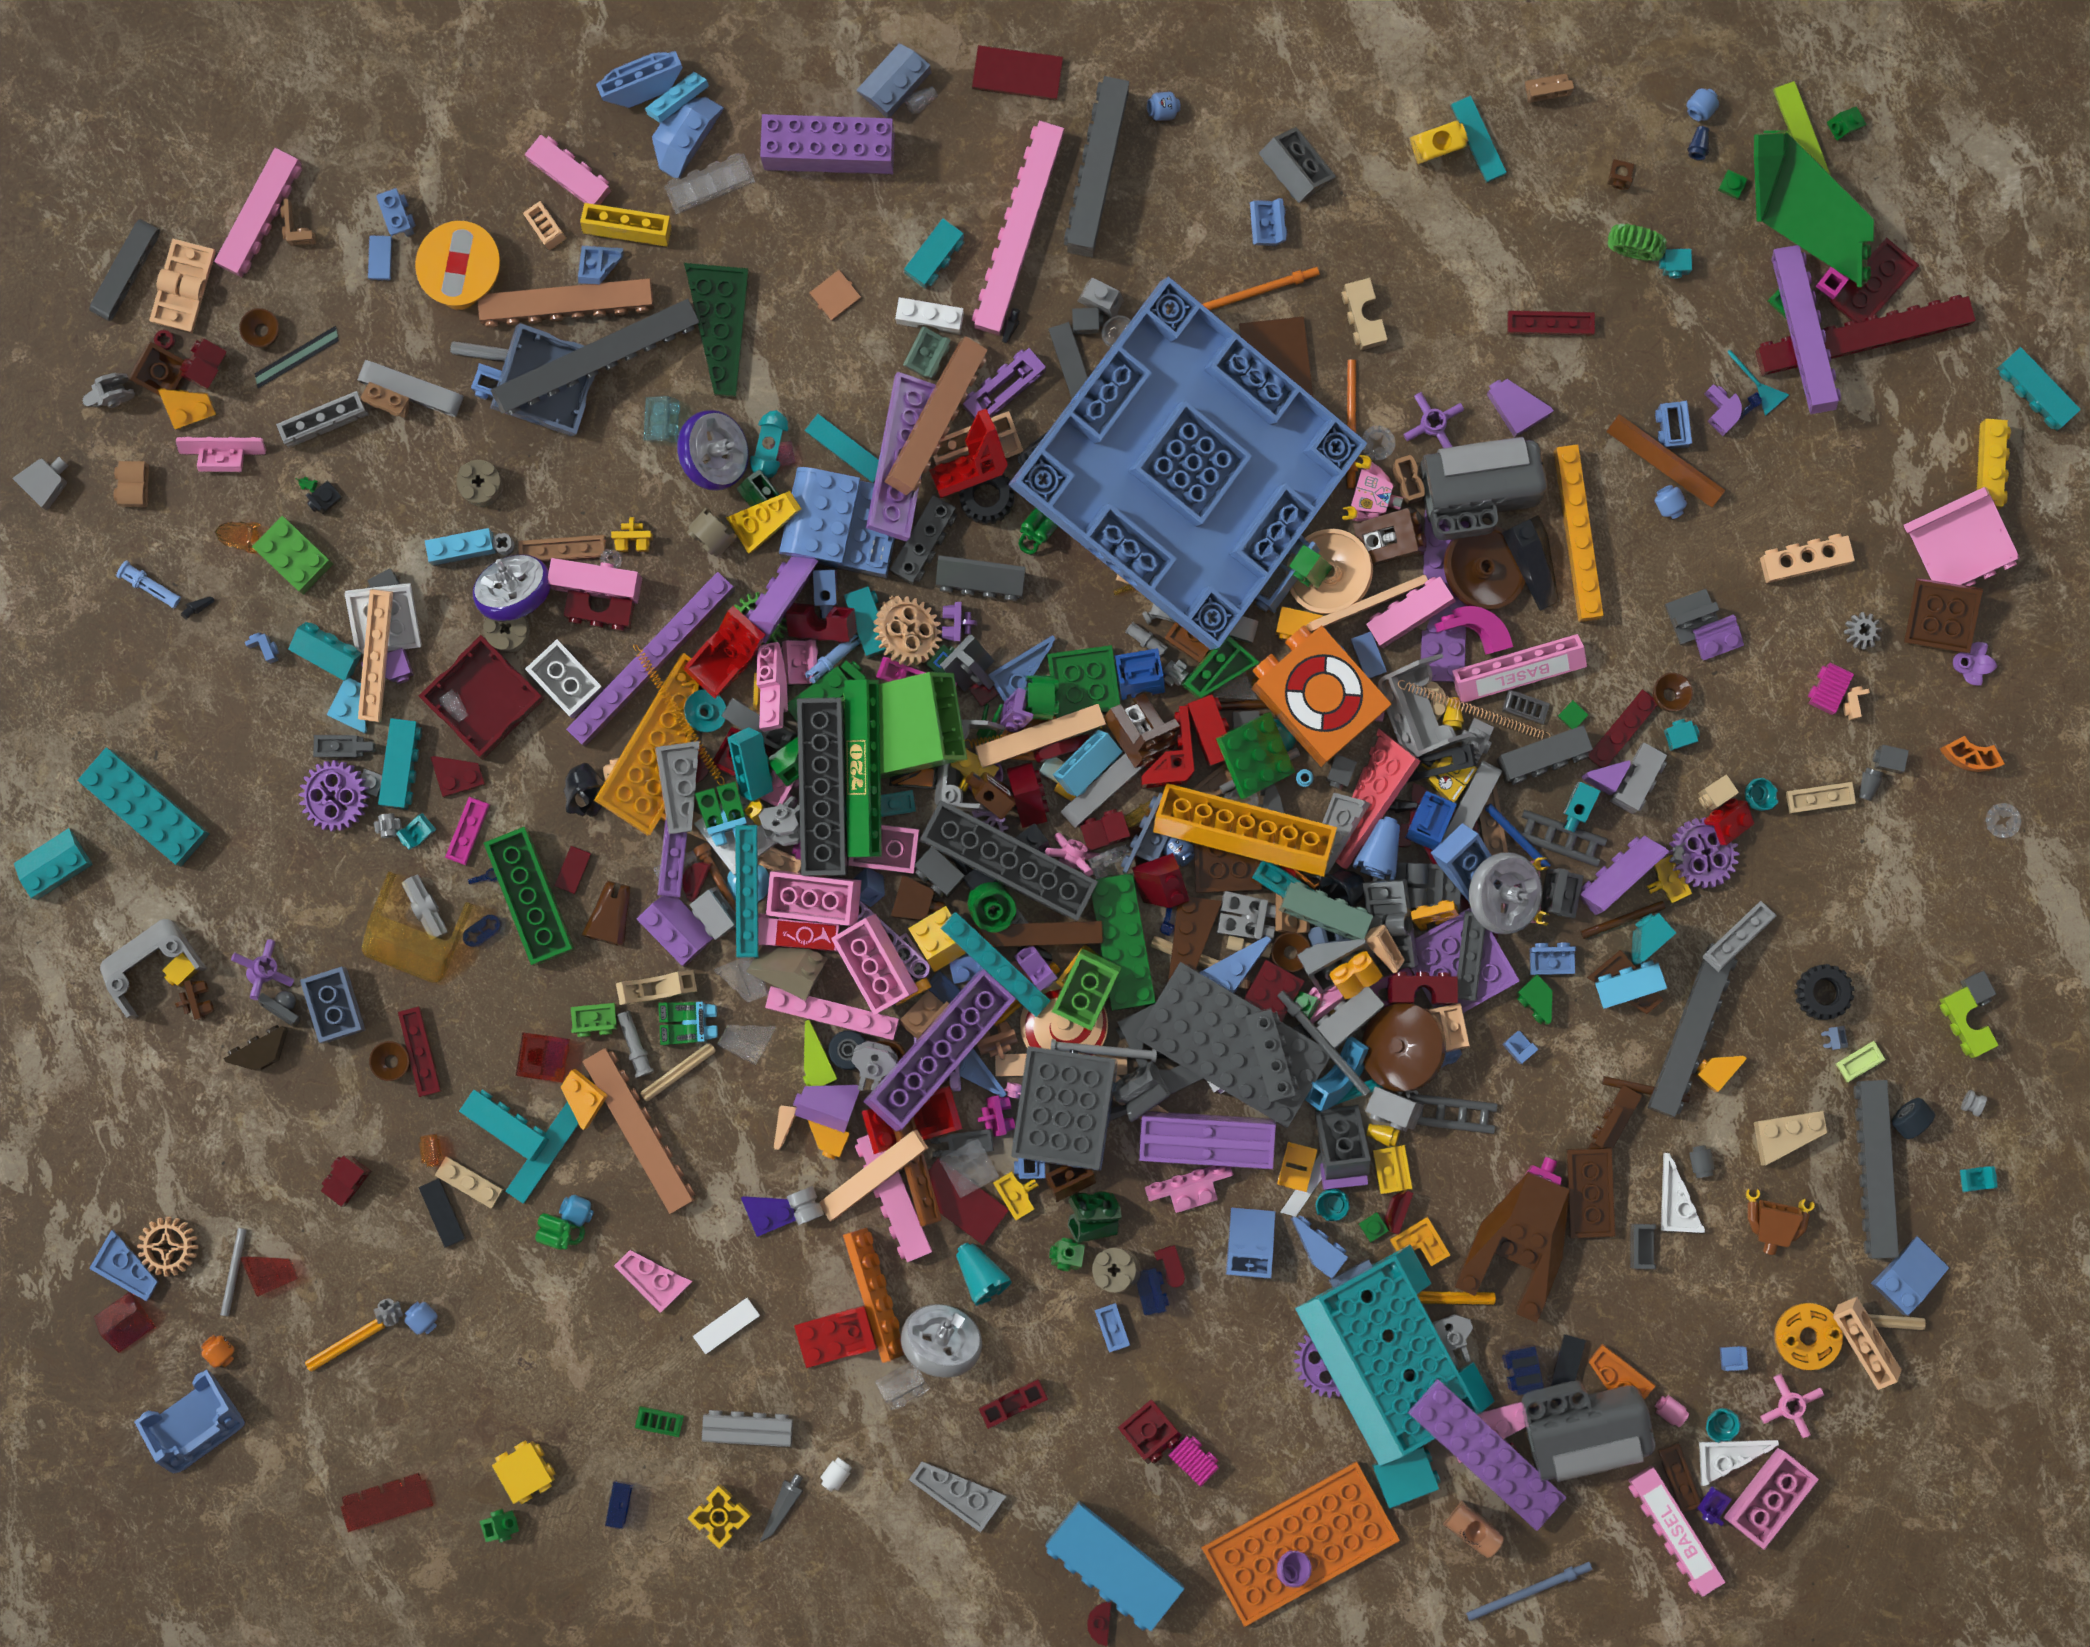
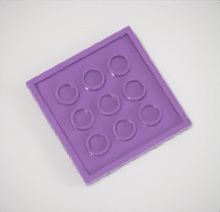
M1465 911L1415 939L1418 966L1410 967L1415 976L1416 972H1429V976H1438V973L1448 972L1451 973V976L1457 977ZM1486 928L1477 1001L1458 999L1457 1004L1461 1003L1463 1013L1520 981L1495 936ZM1422 987L1430 1003L1432 1004L1430 992L1426 988ZM1432 1005V1006H1433V1008L1435 1009V1008L1445 1007V1006H1449V1005Z

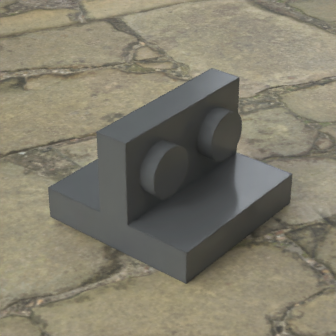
M1707 589L1665 604L1680 645L1695 640L1693 629L1718 620L1716 612L1719 611L1716 602H1711Z
M971 634L940 664L946 673H954L955 682L964 692L973 683H976L979 687L983 684L987 689H990L995 684L984 672L995 660Z
M1561 868L1547 870L1542 891L1541 911L1575 919L1584 875L1568 872L1569 870Z

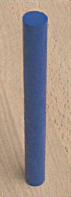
M1491 803L1485 807V810L1534 860L1543 857ZM1542 860L1540 863L1541 867L1549 868L1551 866L1547 860Z

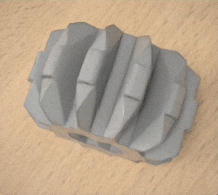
M1864 612L1859 614V618L1854 614L1851 616L1852 621L1845 623L1850 628L1844 630V634H1850L1846 641L1851 642L1854 640V648H1857L1860 644L1861 649L1865 650L1867 644L1873 647L1875 646L1874 640L1879 641L1881 639L1876 633L1882 632V628H1876L1875 626L1880 621L1875 620L1872 622L1873 614H1869L1867 618ZM1865 627L1867 631L1861 635L1859 631Z

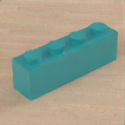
M2021 347L1997 368L2000 371L1999 375L2006 382L2009 381L2015 387L2014 390L2020 397L2027 399L2030 408L2034 412L2040 413L2045 418L2044 422L2051 429L2058 431L2081 410Z
M390 718L378 805L382 807L408 810V805L412 804L413 792H410L411 783H415L416 770H413L414 762H418L419 749H416L417 741L421 740L422 727H420L417 721Z
M483 1089L481 1091L473 1090L459 1112L528 1160L535 1162L549 1141L544 1136L546 1132L537 1126L532 1128L527 1125L528 1120L517 1113L516 1116L509 1112L511 1108L501 1101L498 1104L491 1100L493 1096Z

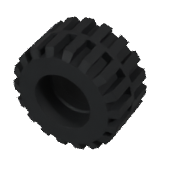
M1003 473L1001 476L960 490V503L966 515L976 523L982 522L983 525H987V523L995 524L998 520L1002 521L1004 516L1010 513V509L1014 504V490L1008 485L1010 483L1008 476L1006 477ZM982 485L996 487L1000 493L999 501L991 507L979 506L974 500L976 489Z
M1830 964L1818 965L1807 969L1796 983L1798 986L1795 989V994H1797L1796 1002L1801 1006L1799 1008L1801 1011H1805L1807 1016L1814 1017L1816 1020H1829L1846 1013V1009H1849L1852 1005L1850 1002L1854 1000L1852 991L1855 990L1854 986H1851V978L1846 976L1847 973L1844 970H1840L1837 966H1830ZM1821 979L1830 981L1835 987L1836 996L1830 1005H1821L1814 998V985Z

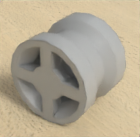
M1969 1090L1964 1097L1961 1110H1969L1974 1116L1979 1117L1985 1107L1987 1097L1983 1095L1978 1096L1974 1091Z

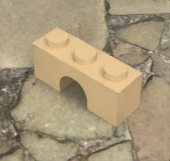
M1370 278L1345 284L1341 296L1343 303L1348 304L1350 312H1347L1349 324H1353L1355 328V333H1353L1355 345H1359L1362 351L1386 344L1387 336L1382 319L1370 321L1362 314V308L1374 303L1376 299Z

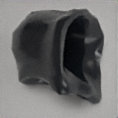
M582 763L570 769L566 776L564 788L566 812L570 814L576 813L582 817L586 814L594 817L603 807L594 799L605 782L600 779V776L588 763ZM577 794L580 795L586 806L580 807L576 803L575 796Z
M1339 869L1333 874L1325 873L1324 877L1321 876V881L1316 890L1328 894V898L1333 900L1337 898L1348 902V906L1354 907L1365 897L1363 889L1365 881L1362 876L1353 871Z

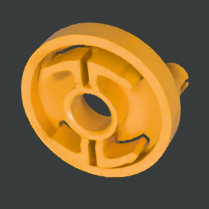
M1801 1303L1787 1309L1780 1316L1774 1332L1776 1348L1781 1357L1790 1365L1803 1370H1817L1829 1365L1839 1354L1843 1342V1333L1833 1317L1834 1314L1827 1308L1813 1303ZM1805 1328L1813 1329L1816 1334L1815 1341L1810 1345H1805L1800 1340V1333Z

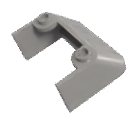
M1443 654L1417 660L1381 677L1378 682L1379 690L1391 702L1387 713L1397 740L1401 746L1416 758L1473 736L1472 732L1456 736L1451 726L1447 724L1439 726L1429 698L1427 699V693L1423 697L1425 693L1424 686L1432 680V670L1429 664L1444 658ZM1410 683H1411V684L1414 683V685L1411 686L1410 691L1408 692V689H1409V687H1410Z
M961 720L964 740L968 737L970 729L1004 730V725L991 721ZM951 763L938 766L935 788L936 805L942 800L961 811L991 812L982 804L962 803L963 792L958 787L960 771L951 767Z
M162 919L101 963L100 971L106 988L126 1018L136 1019L138 1015L123 995L129 988V981L125 973L160 949L168 957H177L184 952L196 970L204 971L207 969L177 924L172 920Z

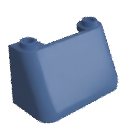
M208 1370L197 1374L192 1383L195 1389L161 1414L156 1411H146L140 1418L134 1421L155 1462L171 1473L183 1471L244 1426L245 1421L214 1375Z

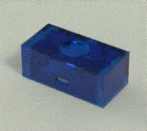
M618 1480L613 1482L605 1526L618 1529L625 1527L633 1483Z

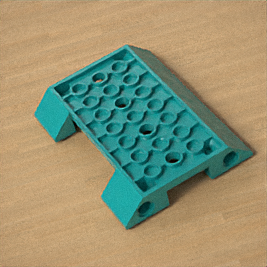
M1410 1244L1373 1264L1372 1268L1337 1287L1324 1291L1295 1308L1379 1466L1401 1458L1435 1439L1408 1412L1437 1379L1476 1415L1480 1414L1495 1401L1474 1362L1457 1370L1417 1296L1431 1282ZM1364 1290H1369L1372 1293V1300L1368 1303L1363 1302L1361 1299V1294ZM1387 1329H1390L1394 1334L1390 1342H1385L1382 1338L1383 1332ZM1407 1369H1412L1415 1373L1414 1379L1410 1382H1407L1403 1377Z

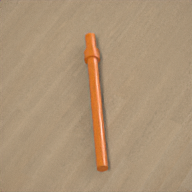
M1318 267L1302 272L1298 270L1292 272L1290 276L1218 298L1202 305L1210 311L1293 283L1295 285L1304 283V280L1318 276L1320 273Z
M1351 359L1347 360V426L1356 433V360ZM1356 460L1347 471V489L1356 488V472H1358V467L1355 466L1358 463Z

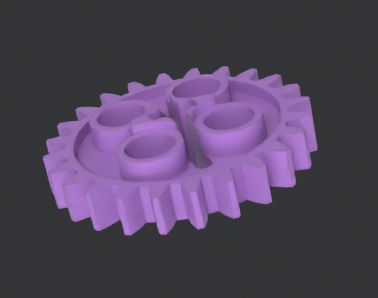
M335 760L332 761V764L329 761H324V767L321 764H317V771L309 770L311 777L304 776L307 784L300 785V787L305 789V792L299 793V796L304 797V801H301L299 804L306 805L307 808L302 812L310 813L307 820H315L314 826L322 824V830L329 828L330 831H336L338 828L339 831H343L345 826L347 828L353 827L351 820L359 822L357 815H365L361 808L368 807L364 803V799H368L370 796L364 795V791H367L369 787L362 786L366 779L358 778L361 772H353L355 766L349 765L347 767V762H341L339 765V762ZM334 775L338 778V783L335 786L331 781ZM318 790H321L323 794L320 801L316 797ZM348 791L352 793L350 802L346 800V793ZM332 806H335L337 809V814L334 817L330 812Z
M1706 817L1700 819V822L1697 818L1693 819L1692 823L1690 821L1685 822L1684 827L1677 828L1679 833L1672 835L1676 841L1669 843V845L1675 848V846L1686 842V845L1683 846L1685 850V855H1682V859H1684L1683 864L1676 863L1673 871L1680 870L1678 878L1685 876L1686 884L1693 881L1694 888L1700 884L1702 889L1707 888L1708 885L1710 888L1716 887V883L1721 885L1724 883L1723 879H1730L1731 877L1728 873L1736 871L1731 865L1738 864V861L1733 858L1739 855L1738 852L1733 850L1738 844L1730 842L1728 845H1720L1714 826L1705 825L1704 819ZM1708 835L1714 839V845L1709 843ZM1688 840L1693 842V850L1689 848ZM1714 856L1719 859V866L1714 863ZM1694 861L1699 864V871L1694 868Z
M1304 1335L1306 1343L1298 1342L1302 1349L1301 1351L1296 1350L1294 1352L1300 1356L1299 1359L1293 1360V1362L1300 1365L1294 1369L1295 1372L1302 1373L1298 1380L1306 1379L1303 1386L1308 1387L1312 1385L1310 1392L1313 1393L1318 1389L1320 1397L1324 1391L1327 1392L1328 1398H1331L1334 1391L1340 1397V1392L1332 1377L1329 1382L1323 1383L1320 1381V1373L1327 1370L1321 1357L1317 1363L1309 1361V1354L1312 1351H1317L1311 1338Z

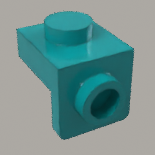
M421 813L396 834L400 838L401 843L411 850L420 846L436 829L426 816Z
M1994 1166L1960 1170L1963 1192L1998 1187Z

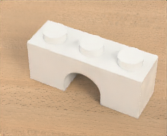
M899 297L895 319L896 324L917 328L918 325L935 327L941 332L960 335L964 311L963 308Z

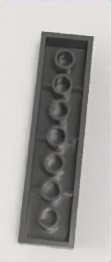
M1104 76L1103 83L1098 82L1096 101L1098 103H1094L1091 121L1094 124L1090 123L1088 127L1087 142H1089V145L1085 144L1082 162L1085 165H1080L1078 183H1080V186L1075 187L1073 204H1076V206L1070 209L1069 225H1071V228H1066L1064 237L1067 253L1093 258L1129 94V81Z
M844 697L798 698L801 876L846 875L848 873V857L846 849L847 806L845 803Z
M942 800L939 801L919 840L1075 922L1079 920L1098 881Z

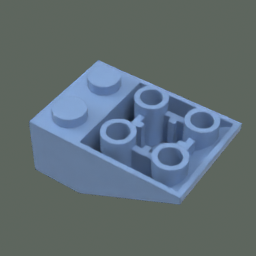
M1231 1208L1226 1264L1227 1275L1271 1278L1275 1211Z
M1299 1215L1298 1218L1292 1216V1223L1311 1264L1329 1278H1333L1348 1258L1345 1255L1346 1250L1335 1242L1332 1245L1326 1241L1329 1237L1319 1229L1313 1231L1309 1228L1311 1223Z

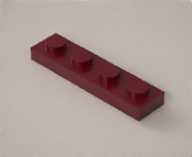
M1508 311L1507 334L1594 335L1595 312Z
M1642 689L1595 745L1587 758L1600 768L1607 767L1656 708L1657 704L1654 698Z
M418 1006L398 1012L419 1097L442 1092L421 1008Z

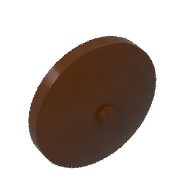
M1495 526L1494 531L1490 534L1452 539L1447 546L1444 556V573L1447 583L1455 596L1468 606L1481 607L1488 611L1502 608L1514 601L1525 585V580L1502 535V532L1506 530L1499 526Z
M1399 1003L1382 1009L1371 1019L1362 1038V1044L1369 1048L1363 1061L1368 1074L1377 1084L1392 1091L1411 1092L1424 1087L1435 1078L1444 1062L1446 1039L1441 1024L1431 1012L1414 1004Z

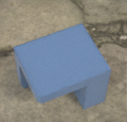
M865 868L854 877L855 880H862L860 901L872 907L885 896L883 875L870 868Z
M1517 1031L1502 1044L1519 1064L1525 1062L1538 1050L1520 1031Z
M1720 1347L1722 1370H1748L1746 1347Z

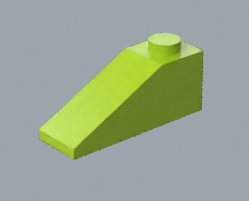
M811 1020L805 1021L804 1072L806 1075L803 1076L806 1086H826L839 1079Z

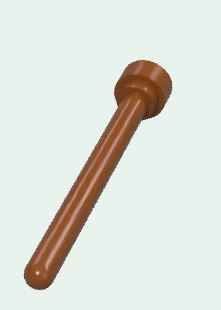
M707 841L694 848L693 852L700 860L713 863L709 872L722 895L736 913V900L711 857L712 853L710 850L712 848Z

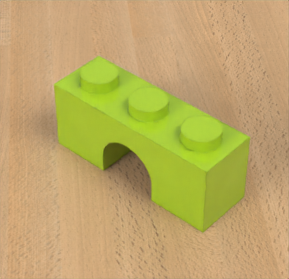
M1963 987L1939 999L1941 1002L1940 1009L1945 1017H1949L1952 1023L1950 1028L1954 1035L1959 1036L1962 1041L1960 1046L1966 1056L1969 1055L1970 1058H1975L1999 1046L1989 1026H1984L1978 1030L1968 1026L1966 1016L1970 1010L1977 1007L1968 987Z

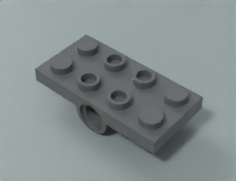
M1397 862L1394 880L1407 879L1410 908L1424 905L1431 907L1438 905L1440 901L1449 900L1454 901L1458 910H1460L1461 892L1438 864ZM1385 876L1384 879L1373 877V881L1390 880L1391 876Z
M1407 879L1363 883L1366 910L1369 911L1368 914L1373 916L1367 933L1371 928L1385 925L1405 960L1400 968L1418 966ZM1373 952L1378 961L1375 963L1379 969H1389Z

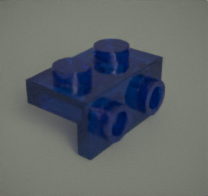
M1156 1268L1142 1270L1140 1280L1136 1284L1144 1315L1166 1312L1165 1307L1169 1306L1167 1294H1162L1160 1285L1164 1284L1161 1271L1157 1272Z

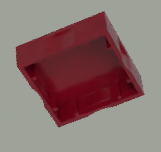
M482 635L458 656L455 663L448 670L440 674L418 695L482 760L545 700Z

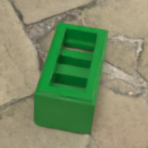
M640 1406L635 1428L679 1437L684 1415ZM645 1413H650L647 1425L643 1424ZM656 1414L658 1415L656 1427H653L652 1423ZM663 1416L667 1417L665 1429L661 1428ZM672 1418L676 1419L674 1431L669 1430Z

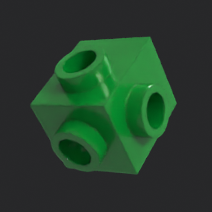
M1062 1238L1050 1248L1049 1258L1052 1259L1051 1265L1057 1266V1269L1060 1271L1081 1268L1085 1245L1076 1244L1073 1239Z
M503 1509L491 1512V1517L479 1521L486 1542L497 1539L499 1543L512 1539L511 1534L519 1532L513 1510L504 1512Z

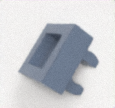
M1845 1026L1829 1028V1031L1821 1033L1822 1036L1828 1035L1831 1039L1830 1043L1823 1045L1824 1048L1832 1047V1050L1848 1047Z

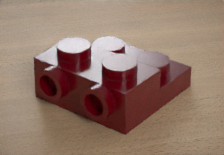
M1152 1399L1118 1427L1147 1464L1151 1462L1155 1464L1163 1457L1162 1452L1167 1448H1175L1180 1443L1179 1438L1182 1436Z

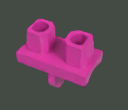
M999 1095L986 1098L987 1107L982 1108L983 1117L977 1118L978 1122L984 1121L986 1129L992 1128L994 1137L1005 1135L1007 1132L1015 1129L1013 1117L1004 1119L1002 1110L1011 1109L1010 1098L999 1097Z

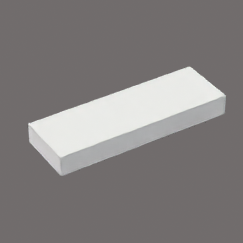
M747 1297L693 1337L703 1352L707 1354L759 1317L760 1314Z

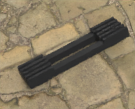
M1474 744L1417 757L1421 761L1420 763H1425L1452 756L1453 764L1418 772L1419 768H1416L1406 783L1478 766V763H1476L1477 758H1475L1476 754H1474L1475 749H1473Z

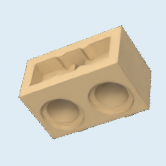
M1726 774L1700 791L1698 799L1705 809L1708 808L1712 811L1739 792Z

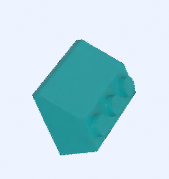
M70 828L14 863L19 881L30 898L35 900L42 898L93 865Z
M1650 913L1642 917L1635 924L1637 928L1633 931L1631 962L1634 965L1644 962L1676 934L1659 913L1655 915Z

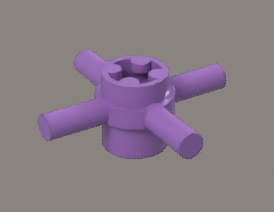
M1422 392L1416 394L1414 397L1424 414L1421 418V425L1403 434L1406 441L1408 442L1425 432L1428 435L1437 436L1443 448L1452 447L1444 429L1448 419L1464 411L1462 404L1459 403L1442 412L1439 409H1431ZM1430 417H1432L1433 420L1439 419L1441 423H1438L1435 428L1430 427L1431 424L1429 423L1428 419Z
M268 939L263 955L254 960L234 953L231 957V961L247 967V979L253 984L250 994L252 1000H258L263 983H267L271 979L289 987L294 982L293 978L277 972V964L271 958L275 946L274 940Z

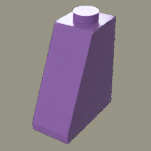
M1508 379L1503 382L1497 380L1489 386L1490 390L1487 396L1514 438L1553 413V409Z
M858 1085L804 1086L802 1094L797 1093L793 1106L797 1107L795 1115L845 1133L860 1091L858 1090Z

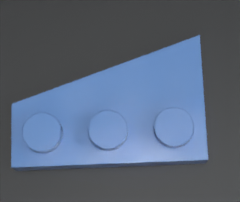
M111 1230L89 1268L145 1301H149L159 1283L158 1279L142 1264V1261L114 1230Z

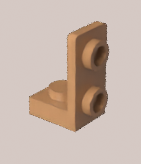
M284 199V205H281V216L285 218V226L282 227L283 239H286L290 246L316 244V235L312 230L298 228L294 232L292 203L289 199Z

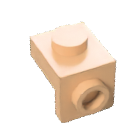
M1862 686L1850 688V692L1844 695L1843 711L1845 716H1848L1849 721L1862 717L1858 697L1868 695L1870 693L1869 689L1863 690Z

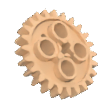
M908 596L903 600L900 597L895 600L891 599L887 604L883 605L876 614L878 618L874 621V624L878 626L873 631L879 633L875 640H881L882 642L879 648H886L884 655L891 653V660L899 658L900 665L906 660L907 666H910L913 662L918 666L921 662L925 663L929 658H932L935 655L934 652L940 648L938 644L942 639L938 636L942 631L938 630L937 627L941 623L934 622L937 615L929 614L932 609L931 607L926 610L924 609L925 602L918 605L917 598L910 602Z

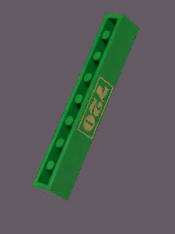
M844 680L847 857H881L879 680Z

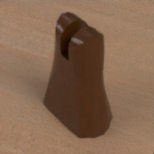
M607 880L582 932V936L601 942L604 940L608 944L623 947L626 935L630 886L621 884L617 898H613L616 882Z

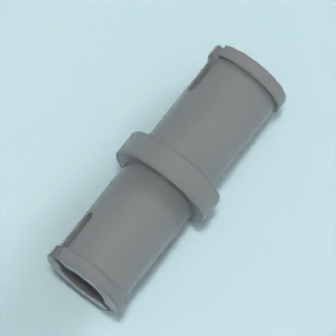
M1134 621L1125 632L1140 642V646L1143 648L1146 647L1149 650L1158 648L1160 658L1168 649V646L1153 637L1154 634L1152 632L1148 633Z

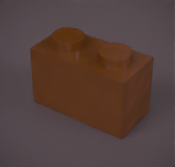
M1064 1165L1045 1175L1047 1185L1056 1202L1096 1183L1092 1169Z

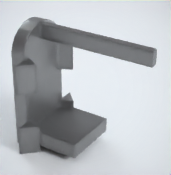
M1686 842L1675 846V848L1673 847L1672 852L1674 853L1670 861L1683 864L1684 859H1682V855H1685L1683 846L1686 845Z

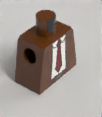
M971 772L967 776L965 782L972 787L974 798L1001 820L1016 804L1012 789L989 773L984 772L981 776H978L976 773Z

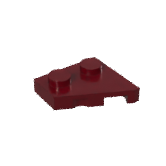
M437 756L431 757L443 798L485 785L478 763Z

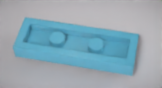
M695 72L691 73L645 108L647 115L661 123L709 87L707 80Z

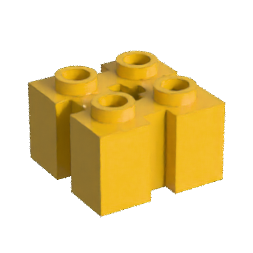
M721 1484L706 1498L710 1503L707 1506L700 1504L687 1518L699 1530L705 1527L710 1532L707 1538L719 1549L734 1534L730 1529L733 1526L739 1529L752 1515L740 1502L735 1506L730 1501L733 1495ZM722 1511L725 1514V1521L722 1519L717 1521L715 1519L717 1516L715 1512L720 1513Z

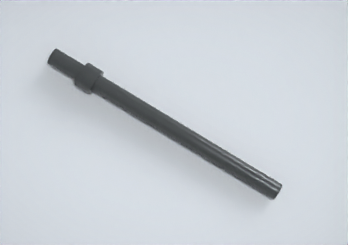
M1284 990L1280 992L1277 997L1288 1008L1287 1012L1292 1017L1295 1016L1363 1096H1366L1371 1090L1301 1011L1302 1007L1297 1002L1294 1003Z

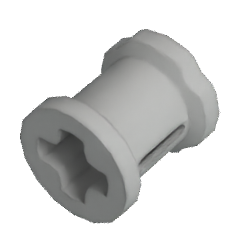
M502 533L497 534L493 538V547L499 554L509 555L513 552L515 544L509 535ZM503 541L506 542L508 546L506 548L503 546L501 547L499 543Z

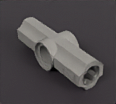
M417 874L402 882V887L412 903L411 908L417 919L422 922L430 940H437L449 933L438 913L439 908L435 900L427 892L420 876Z

